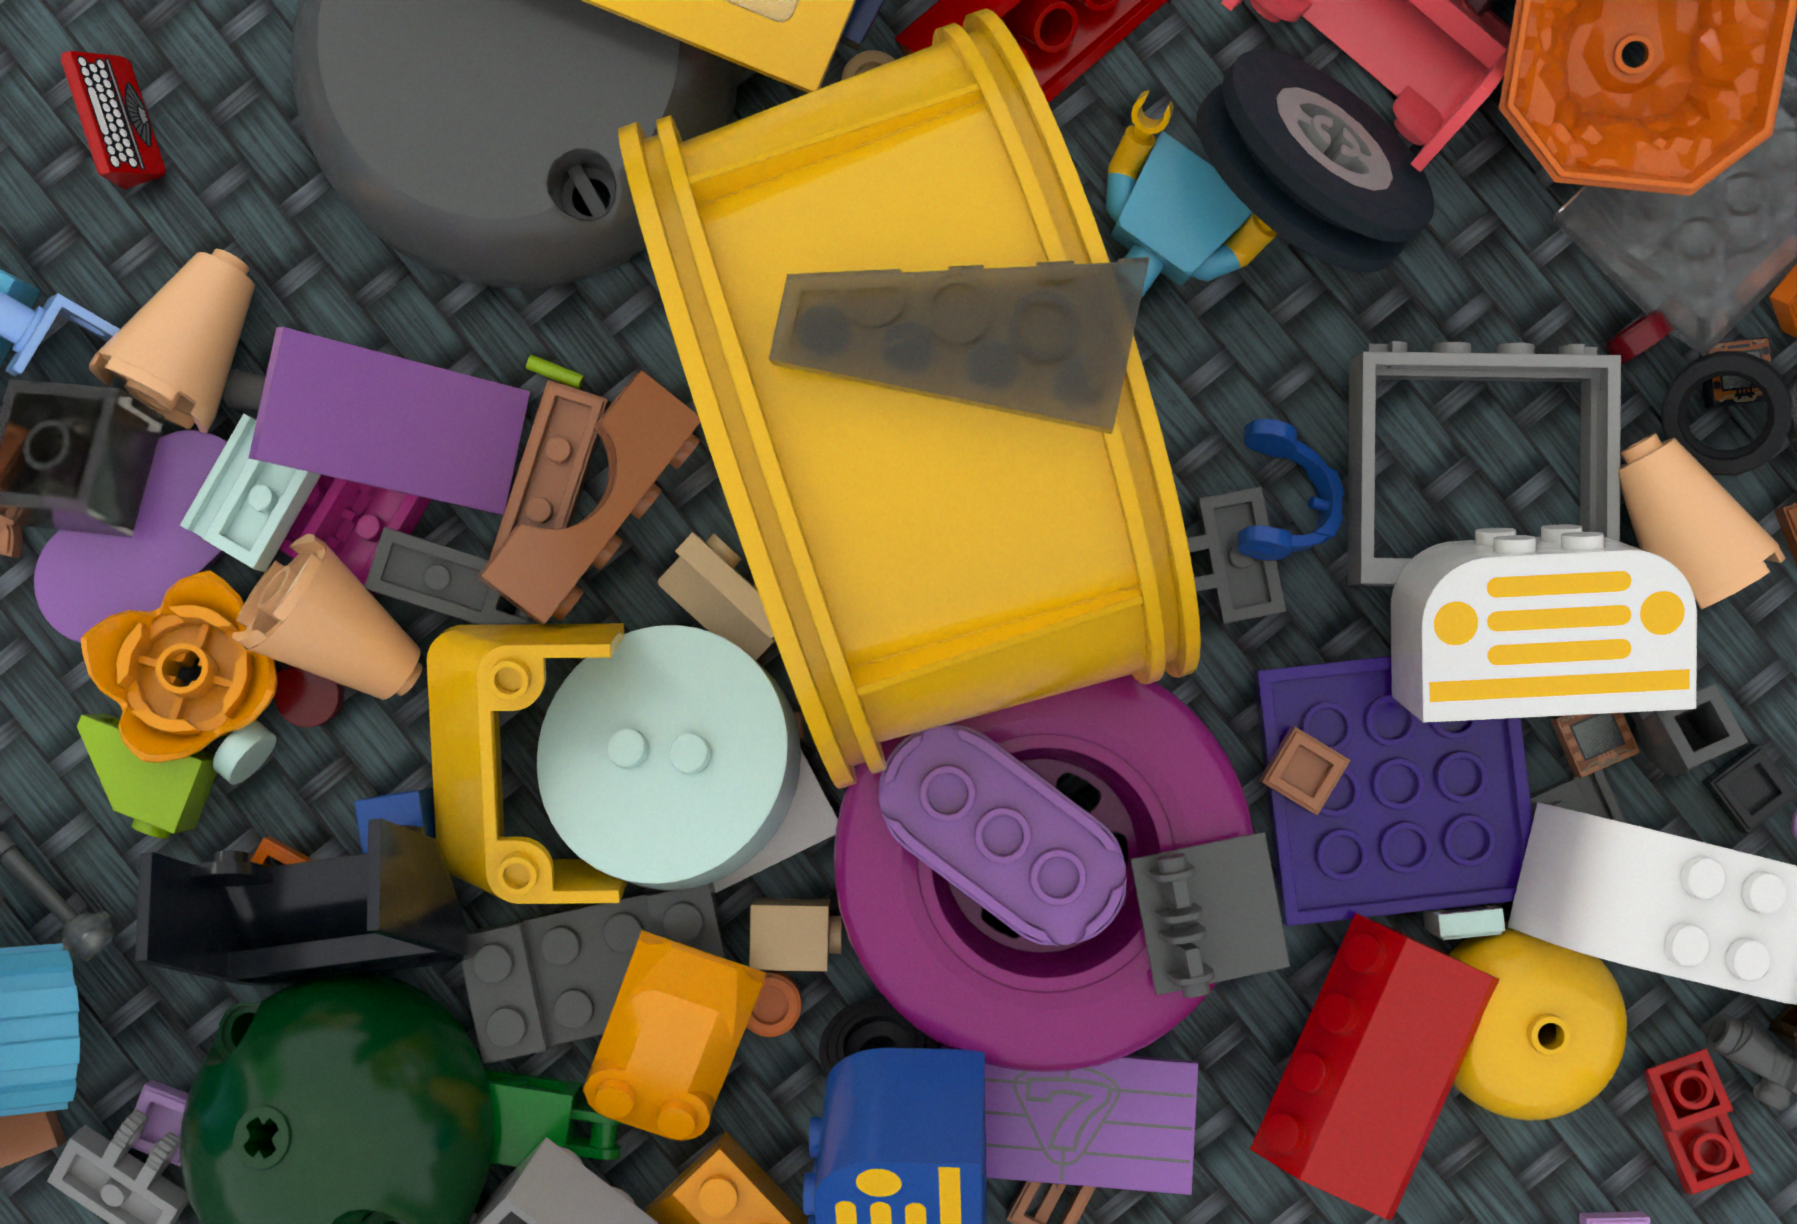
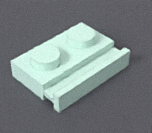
M243 413L180 526L196 533L205 541L252 569L266 572L321 475L248 459L257 419Z

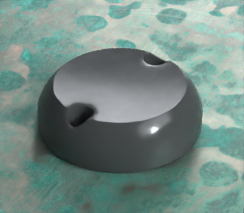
M299 0L292 31L291 73L295 103L304 135L318 165L343 203L370 231L401 254L433 271L452 278L495 288L533 289L565 285L599 275L630 260L645 250L646 245L621 154L618 128L639 122L648 138L658 134L657 119L672 115L684 142L730 124L736 102V63L581 0ZM595 189L610 193V203L607 209ZM582 199L592 216H585L580 213Z

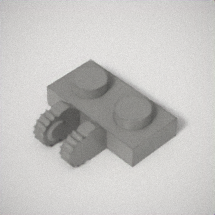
M137 1109L121 1124L111 1141L84 1124L70 1137L47 1180L48 1183L109 1224H175L189 1200L186 1191L161 1175L180 1147L179 1137L168 1132L167 1135L160 1138L149 1152V1157L145 1164L128 1153L144 1132L145 1125L149 1120L148 1116Z

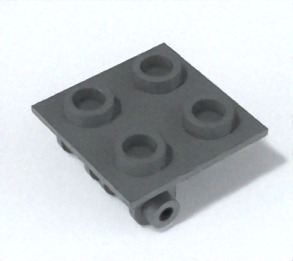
M1264 831L1130 859L1156 995L1182 990L1183 997H1200L1211 992L1209 984L1290 967Z

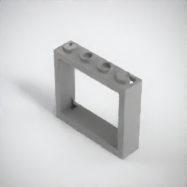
M1392 341L1388 344H1369V352L1363 351L1349 360L1347 586H1394L1405 566L1413 559L1374 558L1376 380L1581 382L1580 526H1582V532L1604 533V537L1620 542V476L1618 470L1620 469L1621 355H1597L1598 347H1585V344L1559 346V354H1535V345L1531 343H1505L1496 345L1495 353H1471V344L1466 342L1432 344V352H1407L1406 342Z

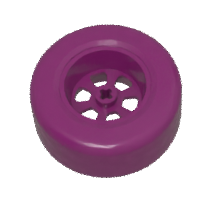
M1127 675L950 723L967 726L981 732L1053 787H1056L1057 780L1061 775L1071 773L1086 780L1098 789L1100 794L1099 801L1088 813L1106 826L1111 833L1118 832L1125 836L1127 851L1126 896L1120 911L1110 925L1097 936L1079 943L1074 942L1069 945L1058 944L1059 946L1040 945L1025 939L1021 935H1007L984 921L981 917L982 906L906 850L892 836L887 828L879 804L878 792L881 772L872 774L866 762L855 766L857 782L847 786L841 803L835 833L834 874L840 914L849 941L862 967L878 991L908 1022L937 1043L949 1049L985 1052V1063L993 1066L1035 1072L1072 1071L1098 1066L1125 1057L1150 1045L1175 1028L1207 996L1186 998L1183 997L1182 990L1161 995L1155 994L1130 859L1252 834L1253 828L1249 807L1240 780L1227 754L1196 713L1175 694L1156 681L1146 685L1140 684L1132 675ZM909 735L881 742L885 762L893 749ZM1216 983L1209 984L1210 991L1213 989Z

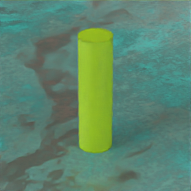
M531 354L526 363L527 370L579 390L583 384L584 375Z

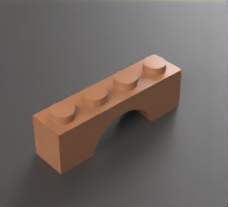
M644 371L638 372L629 380L594 425L604 444L609 468L607 485L596 508L585 519L569 528L551 530L525 524L516 526L480 571L477 578L538 624H545L551 616L558 621L563 620L584 592L576 585L590 565H593L598 570L605 566L623 541L615 534L629 514L639 520L646 513L662 491V489L654 484L659 475L668 464L677 470L700 442V439L692 434L700 424L698 414Z

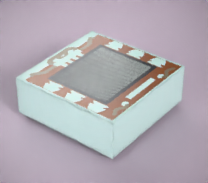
M1491 903L1423 911L1424 929L1442 940L1501 935V932L1505 931L1503 908Z

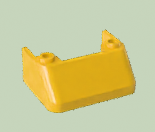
M624 623L456 625L443 631L432 642L427 653V678L435 834L446 867L451 875L514 904L620 903L627 885L626 881L610 876L582 859H552L548 850L534 839L528 837H505L499 711L521 710L537 700L546 683V658H611L624 637Z

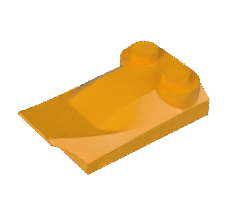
M641 930L583 1088L588 1104L597 1113L606 1118L668 1139L683 1141L702 1135L709 1126L714 1105L764 984L766 972Z

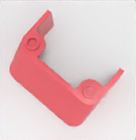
M1223 0L1221 3L1232 11L1244 0ZM1250 0L1256 12L1273 23H1279L1281 20L1296 22L1303 16L1397 96V99L1392 104L1393 112L1397 117L1394 120L1396 129L1411 143L1418 146L1425 144L1411 162V165L1419 172L1427 166L1491 95L1504 76L1512 28L1492 10L1478 15L1467 0Z

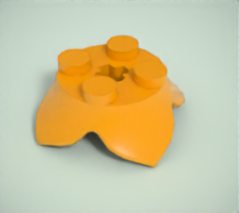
M211 570L198 572L178 580L167 589L161 606L156 610H126L110 615L80 638L82 654L89 676L98 689L118 702L122 709L118 728L123 743L136 757L144 762L161 763L184 759L203 750L216 738L226 736L232 731L241 730L253 723L269 706L276 693L277 674L275 660L247 650L232 639L233 632L246 630L245 626L236 621L244 605L242 597L223 578ZM196 659H200L197 665L202 668L200 676L196 681H191L188 686L184 687L186 682L177 677L180 668H192Z

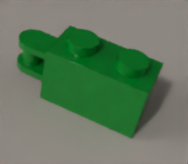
M484 1068L489 1083L494 1114L493 1150L490 1163L514 1166L515 1169L546 1137L559 1147L567 1148L580 1157L600 1160H614L620 1157L621 1146L616 1144L615 1140L618 1124L623 1123L606 1118L597 1113L587 1102H581V1082ZM577 1120L592 1122L590 1138L574 1136Z

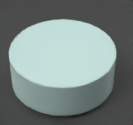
M254 721L241 730L233 731L216 751L213 758V769L230 784L241 783L250 777L271 754L276 744V736L259 721Z

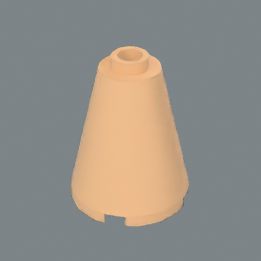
M215 249L212 255L205 252H197L94 355L89 363V371L108 387L113 378L117 377L125 383L124 388L128 391L125 398L148 412L188 430H191L194 423H196L200 432L207 434L216 418L255 289V284L247 276L250 268L236 256L221 249Z
M1654 433L1620 452L1625 460V463L1618 470L1620 488L1639 549L1663 557L1677 567L1687 579L1695 600L1701 609L1735 594L1768 574L1770 570L1764 560L1782 563L1786 559L1779 544L1676 438L1661 442L1657 434Z
M309 533L297 539L289 547L297 552L298 555L287 566H283L275 560L251 591L236 619L237 622L246 627V630L233 632L232 639L247 650L381 700H386L395 693L399 696L406 694L414 686L422 672V664L418 662L421 653L419 646L324 541Z

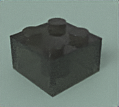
M9 379L0 409V515L22 526L132 538L165 416L120 388Z

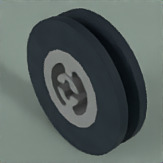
M1269 50L1245 52L1237 58L1225 73L1223 84L1213 88L1199 106L1196 122L1201 143L1211 163L1228 187L1260 220L1276 233L1306 253L1328 264L1354 272L1371 273L1381 271L1388 267L1403 251L1406 241L1416 237L1433 217L1435 206L1429 181L1423 170L1419 172L1411 165L1415 156L1398 134L1352 91L1329 75L1301 60Z

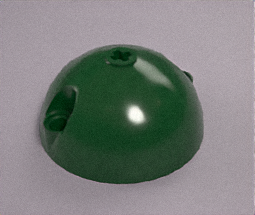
M378 974L321 976L294 983L258 1003L241 1002L233 1005L224 1013L219 1023L218 1039L211 1047L196 1073L187 1096L181 1122L180 1158L182 1176L190 1205L199 1223L467 1224L486 1183L493 1150L494 1114L489 1083L479 1054L464 1028L442 1004L415 986L393 977ZM375 1211L364 1222H362L369 1213Z

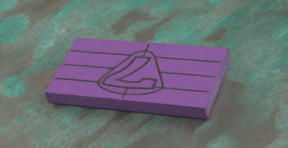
M941 1045V1049H949ZM1127 1055L1098 1066L1055 1072L1013 1070L985 1063L987 1178L1192 1195L1198 1061Z

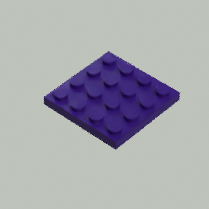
M1391 656L1254 671L1265 768L1291 726L1297 727L1351 760L1318 816L1267 786L1283 924L1293 926L1353 919L1355 913L1364 917L1514 901L1533 823L1521 718L1423 723L1392 697Z

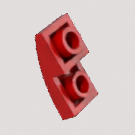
M1707 1048L1643 1070L1662 1135L1685 1194L1693 1195L1753 1174L1727 1114L1734 1110Z

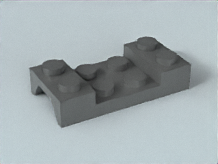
M713 882L689 889L653 890L622 897L620 903H593L469 930L470 958L461 961L482 1063L487 1064L543 1052L553 1045L603 1035L641 930L727 959L718 921L717 899Z

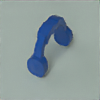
M1256 419L1251 421L1244 428L1245 445L1251 450L1271 457L1288 458L1307 471L1306 475L1314 484L1318 498L1310 497L1308 507L1320 512L1315 528L1310 534L1292 535L1288 530L1270 526L1245 527L1238 532V551L1245 556L1259 560H1279L1287 557L1291 552L1310 549L1334 537L1340 528L1344 516L1342 514V498L1345 495L1338 471L1329 468L1324 459L1314 450L1297 440V429L1294 426L1275 419Z

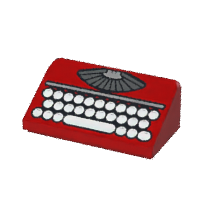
M79 51L61 53L62 58L60 60L97 173L123 189L163 177L166 174V168L131 62L127 58L118 55Z

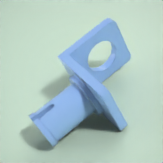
M0 291V336L14 343L12 350L16 352L5 371L13 376L22 374L58 314L106 342L120 329L59 293L49 297L43 308L38 306L34 311Z

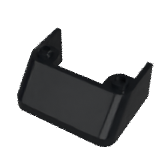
M382 818L369 820L368 853L273 867L250 862L249 853L233 850L210 853L209 862L198 864L187 863L154 852L140 854L135 962L238 985L271 986L297 983L327 975L369 974L456 963L470 958V931L439 844L436 839L424 835V828L420 826L397 825Z

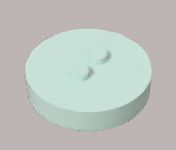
M680 625L647 627L624 634L622 641L611 658H585L573 669L556 692L544 718L538 741L537 778L544 808L559 836L574 853L594 868L641 887L658 890L694 888L707 885L737 871L763 850L774 837L791 807L797 789L801 762L800 737L795 716L784 692L768 671L740 647L719 635L695 627Z

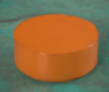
M765 970L763 971L766 972L764 984L746 1027L759 1036L776 1037L788 1032L796 1024L802 1008V994L797 983L789 975L781 971Z

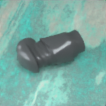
M1722 1014L1716 1018L1707 1034V1046L1726 1059L1762 1077L1753 1090L1755 1099L1778 1111L1786 1110L1790 1105L1792 1095H1797V1052L1788 1054L1778 1045H1775L1772 1039L1752 1020L1735 1019L1728 1014Z

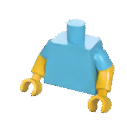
M1150 90L1142 92L1133 106L1131 116L1135 126H1129L1126 129L1108 166L1106 210L1116 222L1111 236L1129 250L1114 271V276L1120 287L1139 298H1143L1160 273L1182 286L1191 277L1208 282L1243 268L1278 234L1260 220L1234 194L1218 174L1215 167L1162 131L1168 125L1173 115L1174 106L1172 101H1170L1164 116L1160 119H1150L1144 114L1142 105ZM1162 131V133L1156 140L1153 134H1157Z

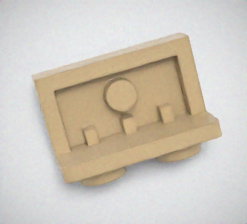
M692 532L675 550L680 557L659 578V586L709 632L729 640L757 661L775 642V638L756 585H752L735 569L742 558L717 535L713 533L705 542L700 536Z

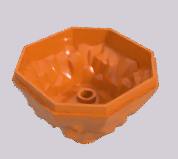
M1516 0L1499 110L1556 183L1691 196L1773 135L1797 11V0ZM1632 41L1640 43L1644 48V60L1634 68L1627 66L1622 60L1623 48Z

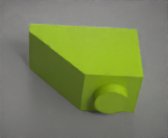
M107 713L82 714L77 724V729L113 811L134 818L131 825L132 828L157 838L168 839L171 833L175 834L195 829L217 774L213 769V758L215 755L201 750L184 759L161 763L144 762L136 757L123 743L118 728L120 718Z

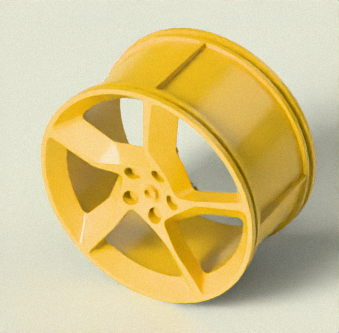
M986 8L966 15L963 27L952 23L935 29L932 46L684 142L672 115L657 119L658 134L648 138L639 122L618 128L621 154L637 217L704 435L783 663L814 743L836 788L841 789L856 784L855 765L866 762L872 774L887 770L881 746L883 741L1127 675H1132L1140 684L1146 685L1160 680L1164 676V671L1172 677L1179 678L1191 674L1197 669L1201 646L1200 618L1190 551L1162 431L1129 318L1095 218L1053 113L1018 43L1004 22L993 11Z

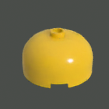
M1509 921L1504 922L1505 931L1501 932V935L1467 938L1449 954L1499 979L1453 1082V1086L1475 1104L1503 1117L1527 1121L1553 1119L1569 1114L1589 1103L1598 1096L1613 1078L1623 1057L1626 1045L1627 1015L1625 1004L1616 980L1600 958L1563 948L1508 928Z

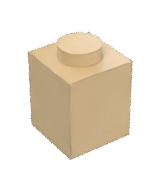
M754 898L751 903L749 967L757 970L827 972L829 954L842 953V917L840 915H830L831 899Z

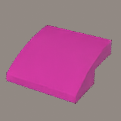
M321 475L279 549L295 558L298 553L289 546L308 533L315 535L330 547L365 586L383 528L388 527L411 535L431 499ZM368 590L373 596L376 594V592Z

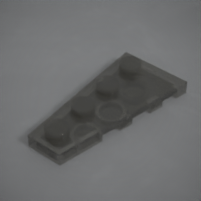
M1150 257L1120 258L1115 263L1074 264V261L1037 262V266L984 269V265L949 266L948 270L902 272L900 269L787 274L769 360L773 365L1112 434Z

